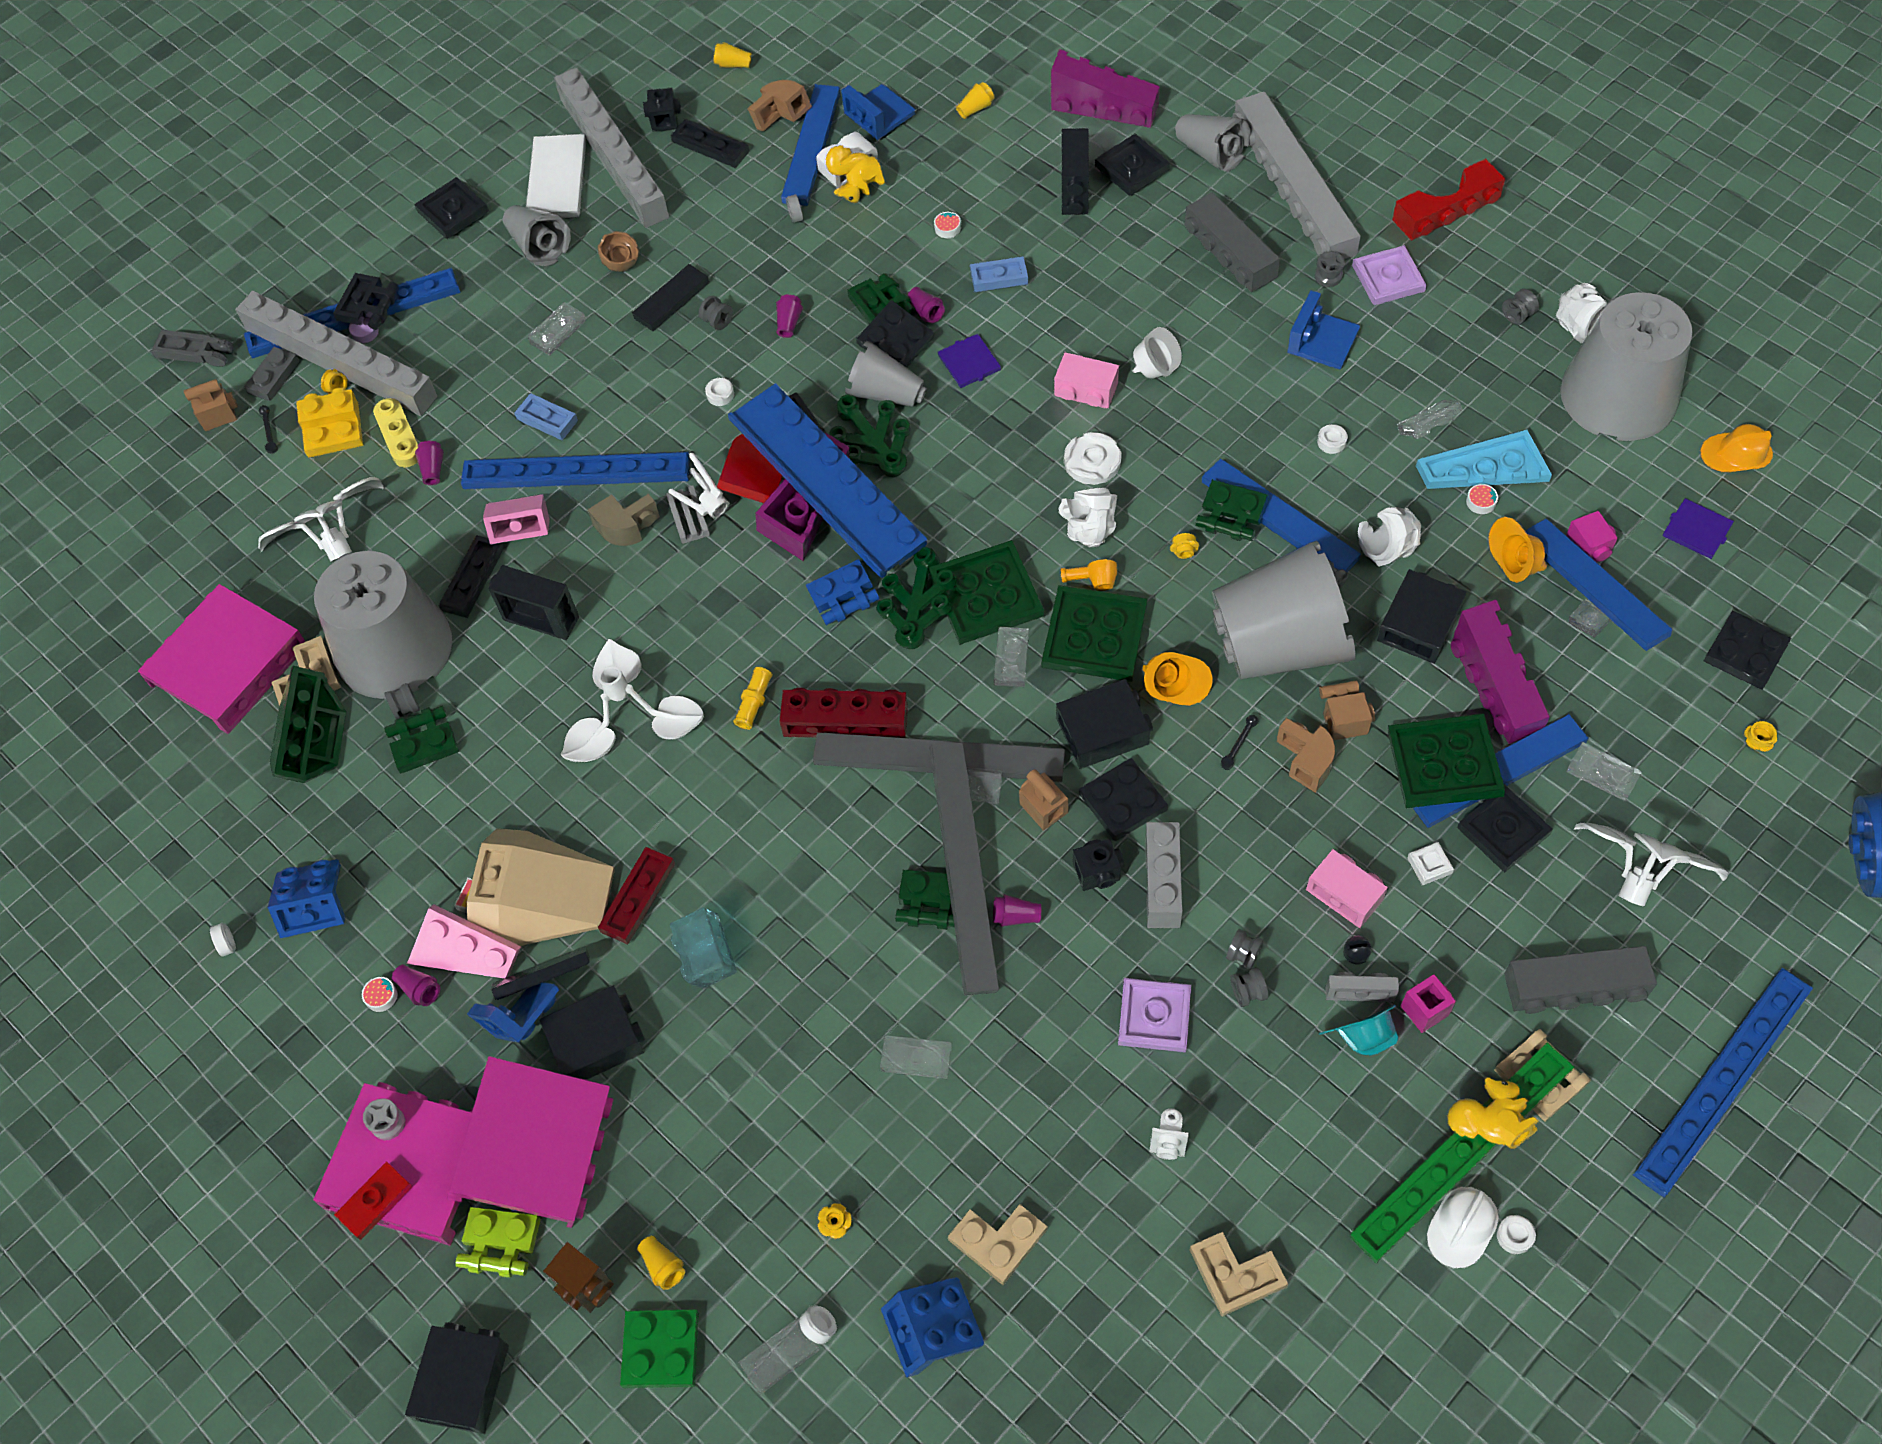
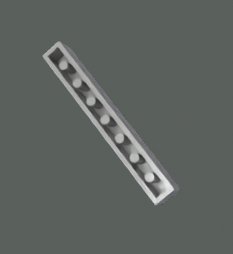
M578 68L554 77L561 102L581 132L585 134V138L644 227L648 228L668 219L669 215L664 195Z
M1265 91L1236 100L1235 113L1232 114V117L1241 118L1248 123L1250 129V142L1248 146H1251L1255 152L1258 163H1262L1266 169L1269 180L1277 186L1280 197L1286 200L1290 206L1292 216L1301 223L1305 236L1310 237L1316 253L1320 256L1324 252L1333 251L1341 254L1344 259L1357 255L1360 241L1358 231Z
M253 290L235 309L247 331L297 354L326 370L336 369L339 373L344 374L347 380L385 399H395L401 404V407L419 416H422L438 397L429 376Z

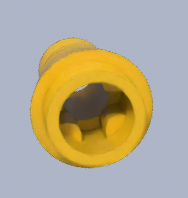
M726 42L716 44L714 64H718L720 68H750L751 52H746Z
M984 82L975 84L956 106V110L962 118L966 119L968 116L992 104L991 101L995 99L994 93Z
M649 1236L640 1242L637 1250L642 1255L653 1284L660 1286L663 1290L677 1285L685 1275L683 1261L662 1245L655 1236Z

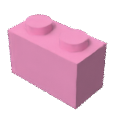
M1065 352L1054 378V396L1108 409L1118 385L1119 365Z
M543 494L488 503L485 505L483 515L490 544L548 535L550 519Z
M1332 849L1309 877L1306 891L1358 928H1361L1383 901L1388 887L1384 885L1377 875L1367 873L1359 868L1351 857L1346 854H1339Z

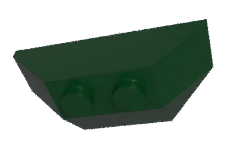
M294 665L291 668L279 706L270 756L273 777L306 783L338 766L346 710L334 690L327 683L328 679L322 672Z

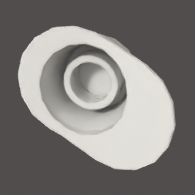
M1157 327L1146 335L1144 340L1133 351L1136 366L1132 371L1133 373L1141 372L1146 378L1154 379L1160 376L1167 377L1178 368L1181 363L1182 354L1173 334L1166 328Z
M1459 1187L1447 1194L1433 1217L1427 1232L1428 1247L1440 1263L1451 1268H1466L1476 1263L1482 1256L1497 1228L1499 1220L1498 1211L1492 1199L1483 1191L1473 1187Z

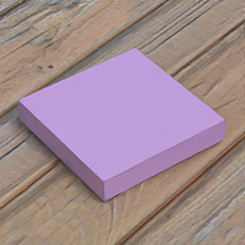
M1405 245L1353 259L1352 266L1373 306L1425 292L1426 283Z
M1124 978L1118 1045L1186 1052L1191 985Z

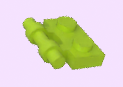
M470 1207L462 1243L474 1246V1250L471 1254L458 1253L455 1263L456 1267L467 1268L470 1273L481 1274L482 1271L498 1272L499 1276L511 1278L513 1275L526 1276L528 1262L518 1261L519 1252L533 1254L541 1219L538 1215ZM489 1248L505 1250L502 1258L487 1257Z

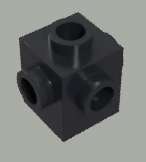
M673 89L647 90V101L643 102L645 118L649 117L652 132L677 129V114H681L680 99L674 97Z
M1098 839L1092 840L1084 844L1083 847L1073 849V866L1083 891L1096 887L1105 889L1120 880L1121 868L1124 867V860L1120 849H1114L1110 839L1103 841Z

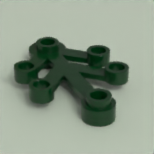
M850 394L843 395L837 402L838 415L843 420H852L863 435L847 433L846 429L842 426L833 427L829 434L832 437L837 434L842 435L841 437L834 438L843 444L849 445V455L852 453L857 454L856 456H849V459L854 464L861 463L879 466L880 470L889 477L901 475L907 466V458L902 453L906 437L910 434V423L906 419L894 421L893 433L895 437L891 448H889L884 441L890 420L895 416L894 403L890 400H883L878 404L879 419L876 429H874L860 412L858 399ZM900 427H905L903 430H898ZM860 447L873 448L878 454L862 453Z
M923 547L914 554L913 561L917 570L911 595L902 587V582L896 574H888L882 580V586L886 592L893 594L908 610L906 621L897 613V608L891 599H882L876 606L880 616L883 619H888L897 629L895 633L896 642L906 649L918 648L924 641V630L941 615L949 613L952 608V604L947 596L941 595L956 585L957 579L951 570L945 569L940 571L936 576L937 583L925 592L929 567L940 563L935 551L928 547ZM931 603L932 609L920 617L921 611Z

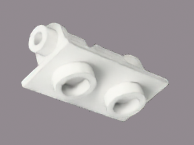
M1173 1108L1166 1109L1161 1115L1160 1129H1152L1149 1152L1156 1153L1160 1158L1173 1160L1177 1159L1178 1156L1184 1157L1188 1133L1181 1132L1182 1115L1178 1110Z

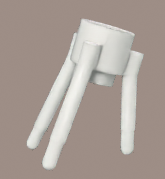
M690 453L689 457L699 471L698 473L694 468H690V473L705 490L699 497L701 504L696 503L674 489H669L668 492L678 500L697 510L702 517L708 513L713 519L718 518L727 510L729 502L723 496V492L717 489V486L696 455Z

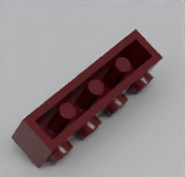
M805 688L783 690L780 712V726L783 737L816 738L818 732L906 738L908 718L906 692H899L893 689L885 690L884 692L868 691L866 689L838 691L833 688H826L824 690H807Z

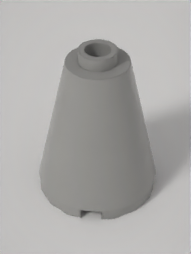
M1185 114L1177 121L1175 126L1176 137L1218 170L1227 172L1236 168L1244 157V155H1241L1243 147H1248L1250 142L1249 125L1238 117Z
M513 205L505 211L503 215L504 226L525 257L532 263L539 266L555 264L559 261L556 258L562 252L565 254L568 250L571 240L570 229L560 216L519 205Z
M866 341L863 345L867 347L865 353L859 351L848 381L853 383L851 390L846 388L845 393L854 397L877 401L890 400L894 404L914 407L916 402L921 404L927 390L926 387H923L924 380L873 343Z

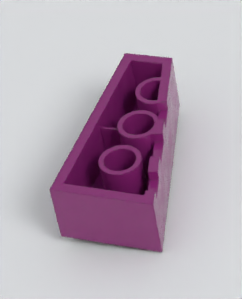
M1059 49L1051 69V110L1152 127L1159 106L1160 86L1131 75L1126 77L1120 76L1114 71L1115 69L1107 66L1101 69L1089 64L1090 60L1080 57L1077 60L1067 56V51Z
M825 433L849 458V447L828 433ZM786 479L755 513L756 530L802 561H804L824 519Z
M1493 600L1461 612L1451 641V650L1457 659L1460 658L1463 663L1468 681L1476 686L1481 704L1485 709H1489L1492 714L1497 732L1501 735L1503 734L1508 744L1544 728L1549 720V714L1533 679L1526 680L1525 661L1521 653L1514 654L1509 639L1512 633L1508 624L1501 625L1496 614L1501 608L1497 600Z

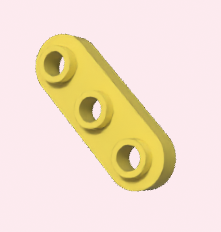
M392 398L381 400L375 405L373 412L394 462L400 467L415 465L417 463L415 451L418 449V443L401 404Z

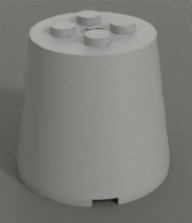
M1644 292L1619 296L1604 308L1567 367L1560 388L1561 399L1566 411L1576 423L1595 435H1599L1600 432L1615 436L1618 441L1645 439L1659 433L1670 424L1679 406L1692 339V325L1683 309L1663 296Z
M1319 542L1308 543L1212 591L1216 608L1213 610L1214 624L1218 635H1224L1222 641L1228 664H1234L1241 680L1355 660L1352 635L1346 636L1343 626L1344 623L1349 622L1344 602L1325 553H1317V551L1321 550Z
M377 551L351 553L333 562L318 579L314 591V604L335 668L342 680L352 690L367 697L386 699L385 692H395L401 688V685L406 683L409 684L412 692L419 690V685L427 681L431 676L435 678L443 669L452 649L450 624L440 608L393 557Z

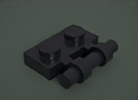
M354 273L333 312L336 321L362 325L366 317L370 318L368 326L373 330H377L379 325L385 322L389 306L393 305L398 297L396 294L399 289L398 284L389 282L387 288L382 287L383 284L379 277ZM375 299L380 300L377 306L372 305Z

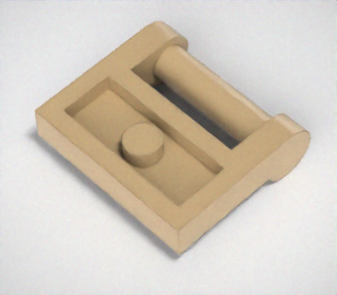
M1538 1029L1521 1046L1499 1063L1494 1071L1504 1081H1508L1533 1057L1530 1054L1535 1049L1539 1051L1548 1042L1546 1040L1548 1036L1541 1029ZM1574 1068L1566 1077L1571 1084L1566 1088L1559 1084L1533 1109L1544 1122L1591 1082V1079L1584 1072L1580 1074Z

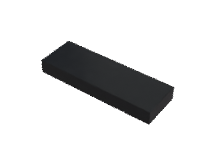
M686 119L671 134L673 143L733 168H736L750 152L749 145Z
M688 264L632 312L634 319L653 332L709 284L708 276Z
M475 536L438 605L441 611L468 618L505 548L503 542L490 544L489 538Z
M584 946L508 976L505 979L493 982L491 991L495 1000H500L588 965L590 956L587 948Z

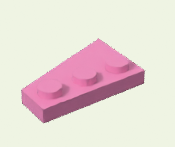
M434 904L427 911L407 964L505 979L511 973L521 946Z

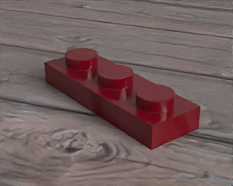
M645 846L598 926L600 933L627 945L630 943L675 865L673 858Z

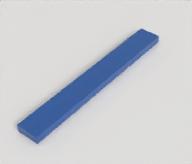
M449 268L398 284L399 289L396 293L398 297L395 303L389 306L387 313L392 315L461 293L453 269ZM375 299L372 305L377 306L380 300ZM338 304L303 314L337 332L349 328L350 323L336 321L333 312ZM251 332L244 333L247 348L252 359L269 354L273 347L284 349Z
M689 452L464 460L461 485L463 489L688 481L690 457Z
M1784 968L1780 969L1633 1174L1634 1177L1663 1198L1669 1193L1813 989L1811 986Z

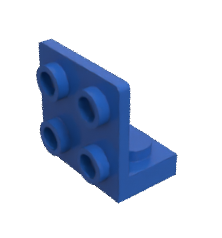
M884 84L879 85L865 96L850 85L841 90L844 114L877 140L915 115V109Z
M1310 290L1291 329L1287 353L1341 369L1356 339L1360 326L1323 314V306L1319 305L1321 293Z
M339 859L330 861L320 860L312 865L299 868L288 867L276 874L268 909L280 938L344 924L345 914L336 893L341 867Z
M540 983L526 989L511 1010L503 1005L496 1007L491 1003L488 1005L475 1003L467 1015L495 1038L519 1043L520 1040H525L535 1028L534 1022L540 1014L547 1012L556 1001L555 995L560 988L555 984Z
M957 1277L899 1291L881 1308L906 1378L918 1375L935 1360L975 1350L984 1345L979 1327L961 1282Z

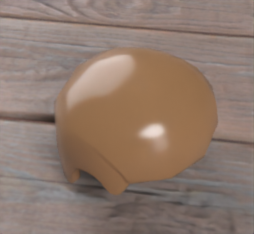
M616 231L603 236L598 245V254L602 264L609 270L623 272L635 265L639 257V247L635 239L629 234Z

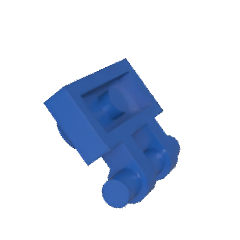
M859 559L806 584L819 613L831 608L830 611L821 615L825 625L836 620L839 623L846 619L845 616L859 609L864 611L870 608L869 604L880 599L875 589L865 594L863 593L873 586ZM852 597H855L854 599H852V600H850V601H848V602H846V603H844V604H842V605H839V603H841V602H843V601H846V600H848V599H850V598H852Z

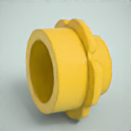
M328 369L324 372L321 378V388L324 392L331 394L335 388H347L348 382L344 374L339 373L336 369Z
M1178 534L1172 538L1170 551L1174 552L1178 558L1187 559L1194 556V553L1198 551L1199 543L1193 534Z
M1758 721L1745 729L1746 744L1754 750L1769 751L1774 747L1773 744L1777 742V731L1768 722Z
M834 1203L831 1207L826 1206L818 1214V1229L824 1236L834 1239L841 1238L851 1227V1214L846 1212V1208L842 1204ZM837 1218L838 1221L837 1223L833 1224L831 1223V1219Z

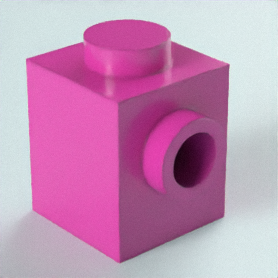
M1599 511L1572 520L1566 534L1572 542L1596 562L1604 561L1612 554L1618 539L1614 528L1608 525Z
M1433 974L1406 992L1401 1008L1420 1032L1423 1033L1448 1017L1456 1001L1448 988Z

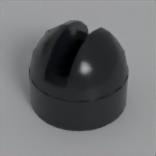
M1355 935L1350 937L1343 948L1344 957L1352 964L1359 965L1365 963L1371 954L1369 941L1364 936ZM1355 945H1363V946H1364V947H1355V948H1351V949H1350V946H1355Z

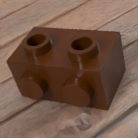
M568 1242L565 1243L543 1270L556 1284L553 1291L576 1311L582 1306L591 1313L595 1307H601L611 1295L610 1288L614 1285L599 1266Z

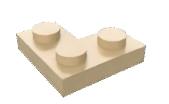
M321 636L292 647L299 667L322 672L328 679L327 683L334 691L341 688L326 644ZM289 675L272 681L279 706Z
M1020 1204L998 1231L972 1210H969L949 1234L948 1241L1004 1285L1045 1234L1047 1226Z
M1223 1232L1190 1246L1189 1250L1221 1316L1227 1315L1288 1286L1272 1251L1239 1265Z

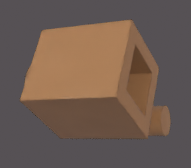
M217 379L184 390L187 400L191 401L196 418L205 431L237 420L234 409L238 408L235 397L232 392L227 393Z
M1357 680L1319 687L1321 699L1328 698L1323 715L1328 732L1333 740L1367 735L1369 733L1371 722L1375 721V712L1373 705L1367 703L1364 692L1359 693Z
M1033 769L1026 776L1028 780L1023 783L1019 790L1020 805L1044 831L1068 813V798L1044 772L1040 774L1036 769Z

